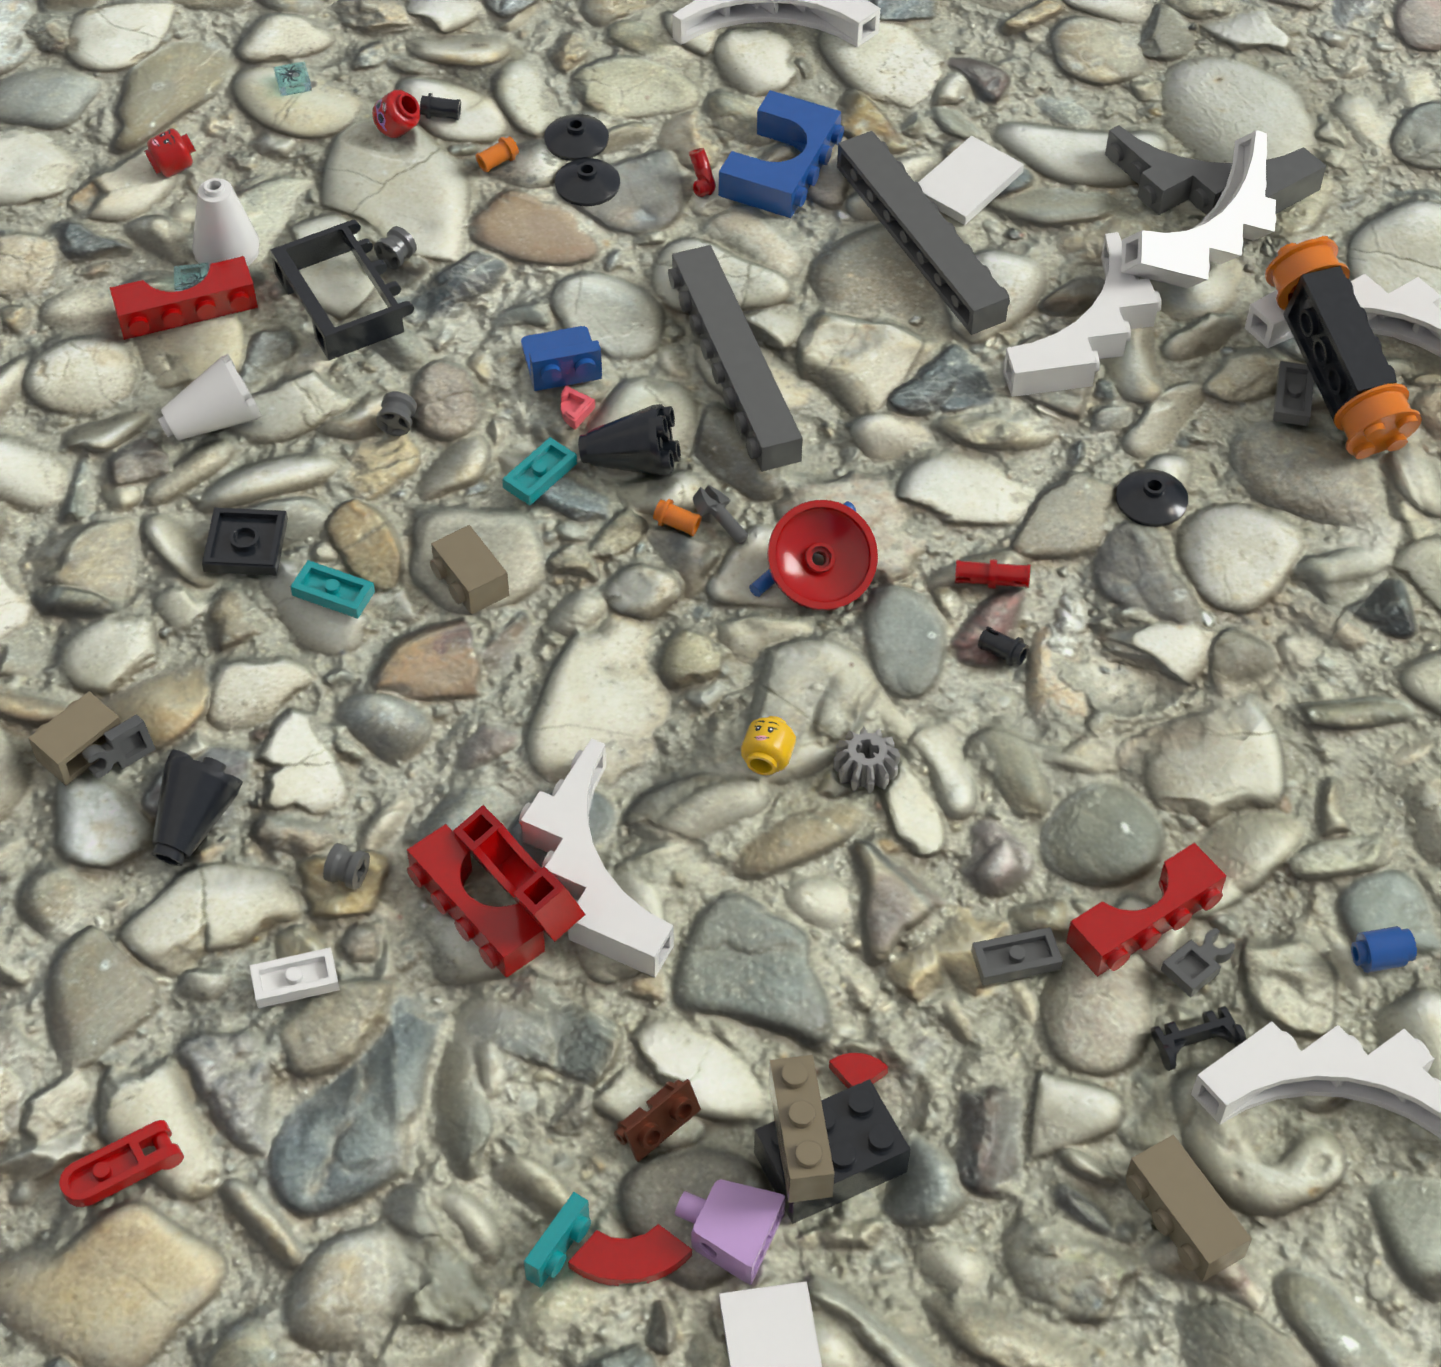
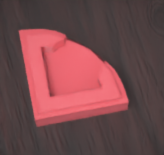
M565 386L561 393V415L564 421L576 430L595 409V399Z

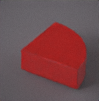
M847 1053L829 1061V1069L847 1088L869 1079L874 1084L888 1074V1066L881 1060L868 1054Z

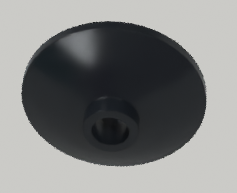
M570 114L554 120L547 127L544 139L547 149L553 155L561 159L574 161L583 158H593L603 152L608 145L609 133L606 126L595 117L584 114Z
M594 158L577 159L565 164L557 172L555 188L559 196L571 204L596 206L611 200L617 194L620 188V176L611 164L603 160Z
M1143 469L1134 471L1121 480L1116 492V501L1121 512L1130 520L1145 526L1161 527L1178 521L1184 515L1188 506V493L1184 485L1173 475L1160 470Z

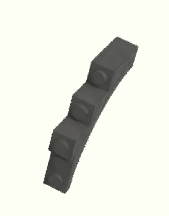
M1120 125L1110 129L1108 133L1105 155L1111 162L1127 173L1133 181L1139 184L1137 197L1156 214L1161 215L1187 200L1191 201L1196 208L1206 215L1215 207L1226 187L1233 163L1206 162L1160 150L1136 138ZM1304 147L1284 156L1266 160L1267 185L1265 197L1276 200L1275 214L1314 194L1321 188L1326 165Z

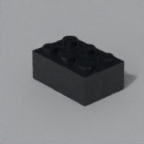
M870 1079L821 1100L835 1173L833 1197L789 1203L775 1121L755 1129L754 1154L774 1191L786 1196L785 1211L792 1224L907 1173L911 1149Z

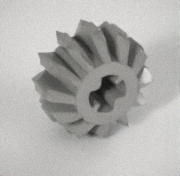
M863 726L859 735L849 730L845 740H839L836 745V756L834 757L833 765L835 771L839 772L841 783L851 782L853 792L861 786L866 787L870 794L874 790L875 785L885 790L889 780H895L900 761L899 749L894 748L893 737L882 738L880 728L872 734L868 733Z

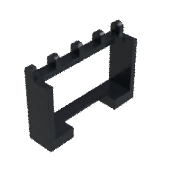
M350 220L270 249L276 277L288 295L296 293L312 319L315 339L328 360L403 333V317L414 312V306L410 301L398 304L394 296L401 292L398 282L392 281L385 284L380 275L387 270L385 262L383 260L371 262L367 257L366 253L373 249L372 242L367 238L357 241L354 237V234H357L361 229L357 220ZM352 251L388 308L334 327L299 270Z

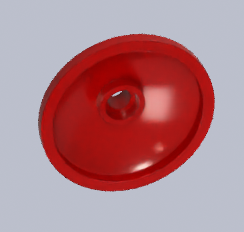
M813 500L795 506L778 521L769 539L767 560L774 582L790 600L800 606L813 610H834L852 603L869 587L877 568L878 549L871 528L856 511L839 502ZM813 554L822 555L824 564L816 565L812 560Z

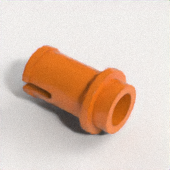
M500 137L497 144L477 153L475 157L479 167L487 173L507 160H515L516 155L519 154V149L512 137Z
M661 499L653 514V519L658 521V526L668 525L688 533L690 536H694L700 526L702 516L674 505L672 499L667 501Z

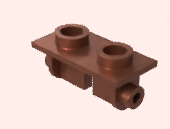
M677 1079L674 1083L668 1081L661 1090L646 1101L648 1108H650L649 1111L646 1112L639 1107L627 1118L617 1123L618 1129L614 1131L616 1139L622 1145L629 1143L637 1162L642 1160L701 1110L690 1080L686 1079L682 1082Z

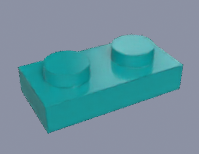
M549 437L502 479L503 488L530 506L577 464V454Z
M307 560L290 586L292 596L357 619L375 593L373 582Z
M575 1192L572 1193L525 1258L526 1280L541 1288L549 1276L552 1278L557 1276L566 1261L567 1255L565 1253L574 1241L579 1243L591 1226L587 1199Z

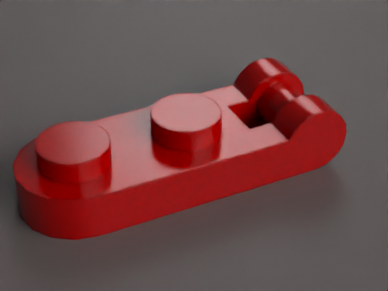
M165 1120L152 1122L67 1166L59 1180L61 1192L67 1202L75 1207H87L160 1170H169L178 1166L183 1161L184 1154L178 1144L172 1143L170 1139L172 1132ZM154 1146L156 1151L145 1156L142 1149Z

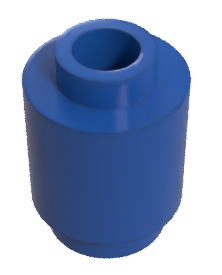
M1398 926L1359 932L1356 936V942L1351 944V954L1356 966H1361L1364 972L1370 973L1406 966L1409 961L1416 959L1417 947L1415 938L1408 928L1401 929Z

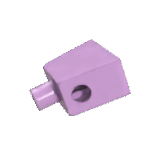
M720 1179L714 1183L707 1200L684 1191L677 1204L675 1216L694 1223L691 1232V1244L696 1252L743 1282L751 1285L784 1216L786 1196Z

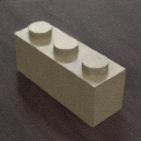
M813 1055L770 1060L769 1090L788 1202L833 1197L835 1173Z
M1174 1134L1131 1158L1126 1174V1183L1131 1194L1137 1200H1143L1152 1213V1220L1156 1228L1162 1235L1170 1237L1178 1248L1177 1252L1181 1262L1189 1271H1195L1203 1282L1245 1257L1252 1238Z

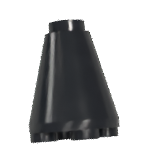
M662 404L651 405L589 430L586 435H580L578 448L582 463H590L596 467L661 476L671 474L674 471V462L681 460L679 441H673L671 427L675 426V415L672 406L664 407Z
M175 749L171 750L163 769L152 840L154 846L152 855L155 858L170 865L182 866L184 859L190 858L235 800L243 782L233 775L224 773L226 769L224 763L210 757H204L203 761L200 762L193 760L185 752Z

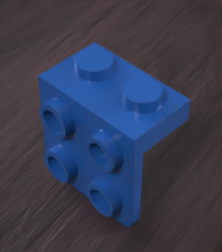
M585 326L528 335L521 339V347L534 391L602 379L601 348L598 340L592 341L589 330Z

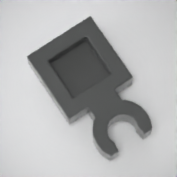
M136 714L105 732L103 735L106 743L103 745H91L82 752V755L89 763L99 759L88 768L96 778H100L109 773L113 764L117 763L124 769L156 750L145 722Z
M1217 928L1207 932L1201 947L1191 939L1162 964L1161 971L1190 998L1219 975L1221 966L1218 963L1228 961L1233 955L1235 948L1233 942L1225 948H1218L1213 944L1218 939L1220 933Z

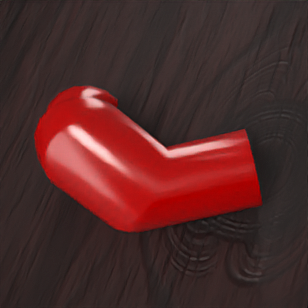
M697 148L689 152L697 180L693 183V191L698 197H704L707 194L710 196L716 188L715 179L705 149Z

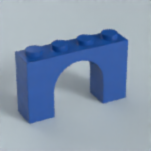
M770 90L757 110V135L794 146L801 154L787 161L769 162L731 151L719 170L718 196L791 218L797 207L804 205L810 185H816L822 165L829 163L834 145H838L843 138L844 126L841 125V111Z

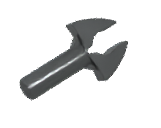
M710 485L705 489L700 487L693 496L694 505L700 516L712 514L736 543H743L748 538V533L725 508L731 500Z

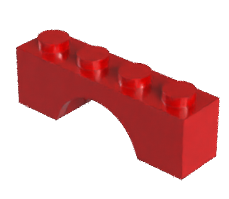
M244 256L210 264L206 277L200 283L182 291H161L151 287L144 280L110 287L115 312L124 340L258 308L254 284Z
M484 805L453 830L458 838L468 847L473 858L522 906L554 942L586 915L566 887L545 866L541 868L510 834L506 827Z
M444 824L407 849L409 860L407 873L413 883L419 888L424 886L431 893V900L441 914L444 915L448 912L455 920V927L462 938L467 942L472 939L479 947V953L488 967L491 969L497 967L507 978L545 952L543 929L519 903L501 907L489 906L474 900L464 890V885L472 873L470 850L447 824Z
M1194 842L1164 861L1158 882L1162 898L1157 903L1141 910H1123L1102 901L1070 921L1066 943L1097 977L1109 969L1111 971L1118 970L1129 960L1130 955L1139 949L1143 951L1150 949L1159 941L1162 934L1170 929L1174 931L1181 929L1190 921L1193 914L1201 909L1205 911L1210 910L1218 904L1223 897L1222 889L1226 875Z

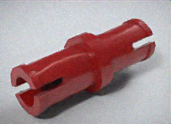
M990 559V563L957 560L955 584L988 585L989 589H996V585L1029 588L1031 564H1001L996 559Z

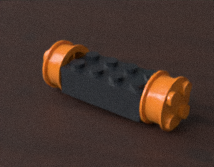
M1321 236L1299 244L1290 243L1281 247L1277 252L1278 256L1267 267L1265 279L1269 285L1276 287L1278 291L1276 302L1282 310H1285L1283 316L1336 428L1344 431L1347 436L1346 449L1348 453L1355 456L1356 459H1364L1385 450L1392 452L1403 448L1408 443L1407 438L1420 426L1422 417L1417 410L1411 409L1407 401L1409 398L1407 387L1397 384L1395 370L1388 364L1382 352L1381 342L1377 336H1374L1368 323L1367 313L1363 307H1360L1354 295L1353 285L1349 280L1350 271L1337 258V244L1329 239L1328 236Z

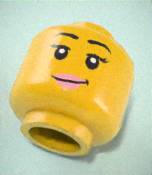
M769 716L753 720L747 729L741 745V756L748 768L757 774L772 775L780 772L789 764L796 744V735L792 728L779 717Z

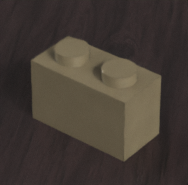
M470 525L431 543L433 559L430 560V566L433 573L439 580L444 579L454 601L458 605L463 603L471 615L510 596L506 570Z
M89 691L80 699L71 702L63 712L50 722L41 725L28 739L36 760L67 786L89 769L88 767L99 760L97 759L89 763L83 757L82 752L91 745H103L106 743L103 734L121 724L118 715Z

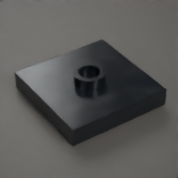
M214 507L202 560L203 572L277 576L288 522L287 511Z

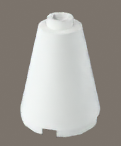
M211 178L203 182L198 188L192 245L195 260L201 267L209 270L212 263L244 256L247 266H249L259 254L260 242L258 234L231 184L224 179Z
M227 353L161 409L163 416L158 421L168 438L175 435L179 441L253 421L262 417V414Z

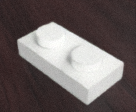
M331 947L249 965L258 1008L340 990Z

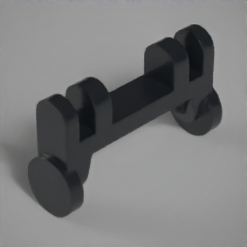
M1226 1006L1218 1008L1219 1019L1212 1010H1209L1202 1014L1204 1024L1181 1031L1174 1021L1164 1025L1166 1035H1164L1159 1026L1151 1028L1153 1040L1160 1051L1162 1063L1167 1071L1176 1068L1177 1054L1184 1046L1219 1037L1226 1039L1231 1044L1234 1043L1237 1047L1247 1039L1242 1026L1235 1023Z

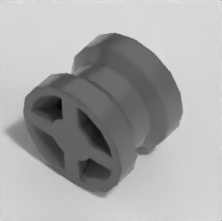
M399 226L392 227L387 232L386 238H381L374 244V251L378 259L383 260L387 267L391 269H398L404 263V258L411 257L417 250L414 238L409 232Z
M399 391L386 393L381 403L382 409L378 412L376 418L377 426L383 432L393 436L405 435L410 431L411 418L416 413L417 404L406 393Z
M334 844L324 864V880L332 883L341 881L345 883L347 888L359 889L368 872L370 863L369 853L361 850L352 852L349 851L346 845Z

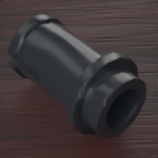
M428 93V96L422 95L420 115H426V119H431V116L459 120L461 115V99L433 97V93Z
M989 626L986 627V630H983L978 641L979 649L986 650L1005 659L1006 664L1009 666L1014 664L1021 665L1029 650V646L1024 643L1023 638H1011Z

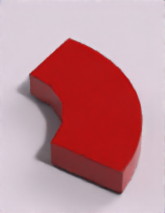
M657 1224L646 1234L629 1239L610 1237L596 1230L568 1261V1267L588 1280L610 1286L644 1281L650 1283L666 1277L685 1264L692 1257V1249L660 1224Z

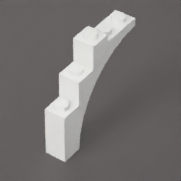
M694 0L672 14L673 40L682 45L699 35L719 28L744 23L774 22L818 29L859 47L879 33L881 8L868 0Z
M1254 131L1235 141L1233 164L1226 187L1215 207L1196 226L1187 231L1171 233L1142 230L1122 239L1121 272L1189 288L1208 280L1209 262L1223 264L1242 256L1243 238L1254 241L1275 232L1276 200L1265 197L1267 185V133Z
M1118 232L1105 234L1101 255L1105 273V284L1092 307L1077 321L1056 334L1032 343L1006 348L1003 373L1011 397L1092 387L1095 372H1098L1100 368L1099 359L1124 356L1126 342L1130 341L1131 338L1130 329L1154 326L1156 313L1161 310L1160 294L1158 291H1154L1150 278L1139 279V276L1121 272L1122 241Z
M1366 274L1351 281L1354 295L1360 307L1365 309L1368 323L1374 334L1397 338L1417 345L1441 357V309L1439 308L1441 295L1417 277L1388 294ZM1277 290L1250 304L1245 329L1267 349L1294 338L1283 316L1285 310H1282L1276 302Z
M591 738L584 751L579 750L575 754L570 767L571 771L565 780L560 779L557 782L552 795L539 791L534 801L526 803L519 816L523 842L548 852L542 867L545 866L566 887L586 914L568 930L569 940L655 978L674 947L673 925L646 911L623 892L605 869L593 845L589 828V812L595 788L606 768V749L604 743Z
M1271 1021L1197 1075L1191 1093L1219 1125L1247 1109L1278 1099L1301 1096L1343 1097L1374 1104L1404 1116L1441 1139V1081L1428 1074L1434 1058L1430 1055L1426 1045L1419 1039L1413 1038L1405 1029H1402L1367 1055L1361 1043L1354 1036L1348 1035L1339 1025L1301 1051L1294 1038L1289 1033L1281 1031Z

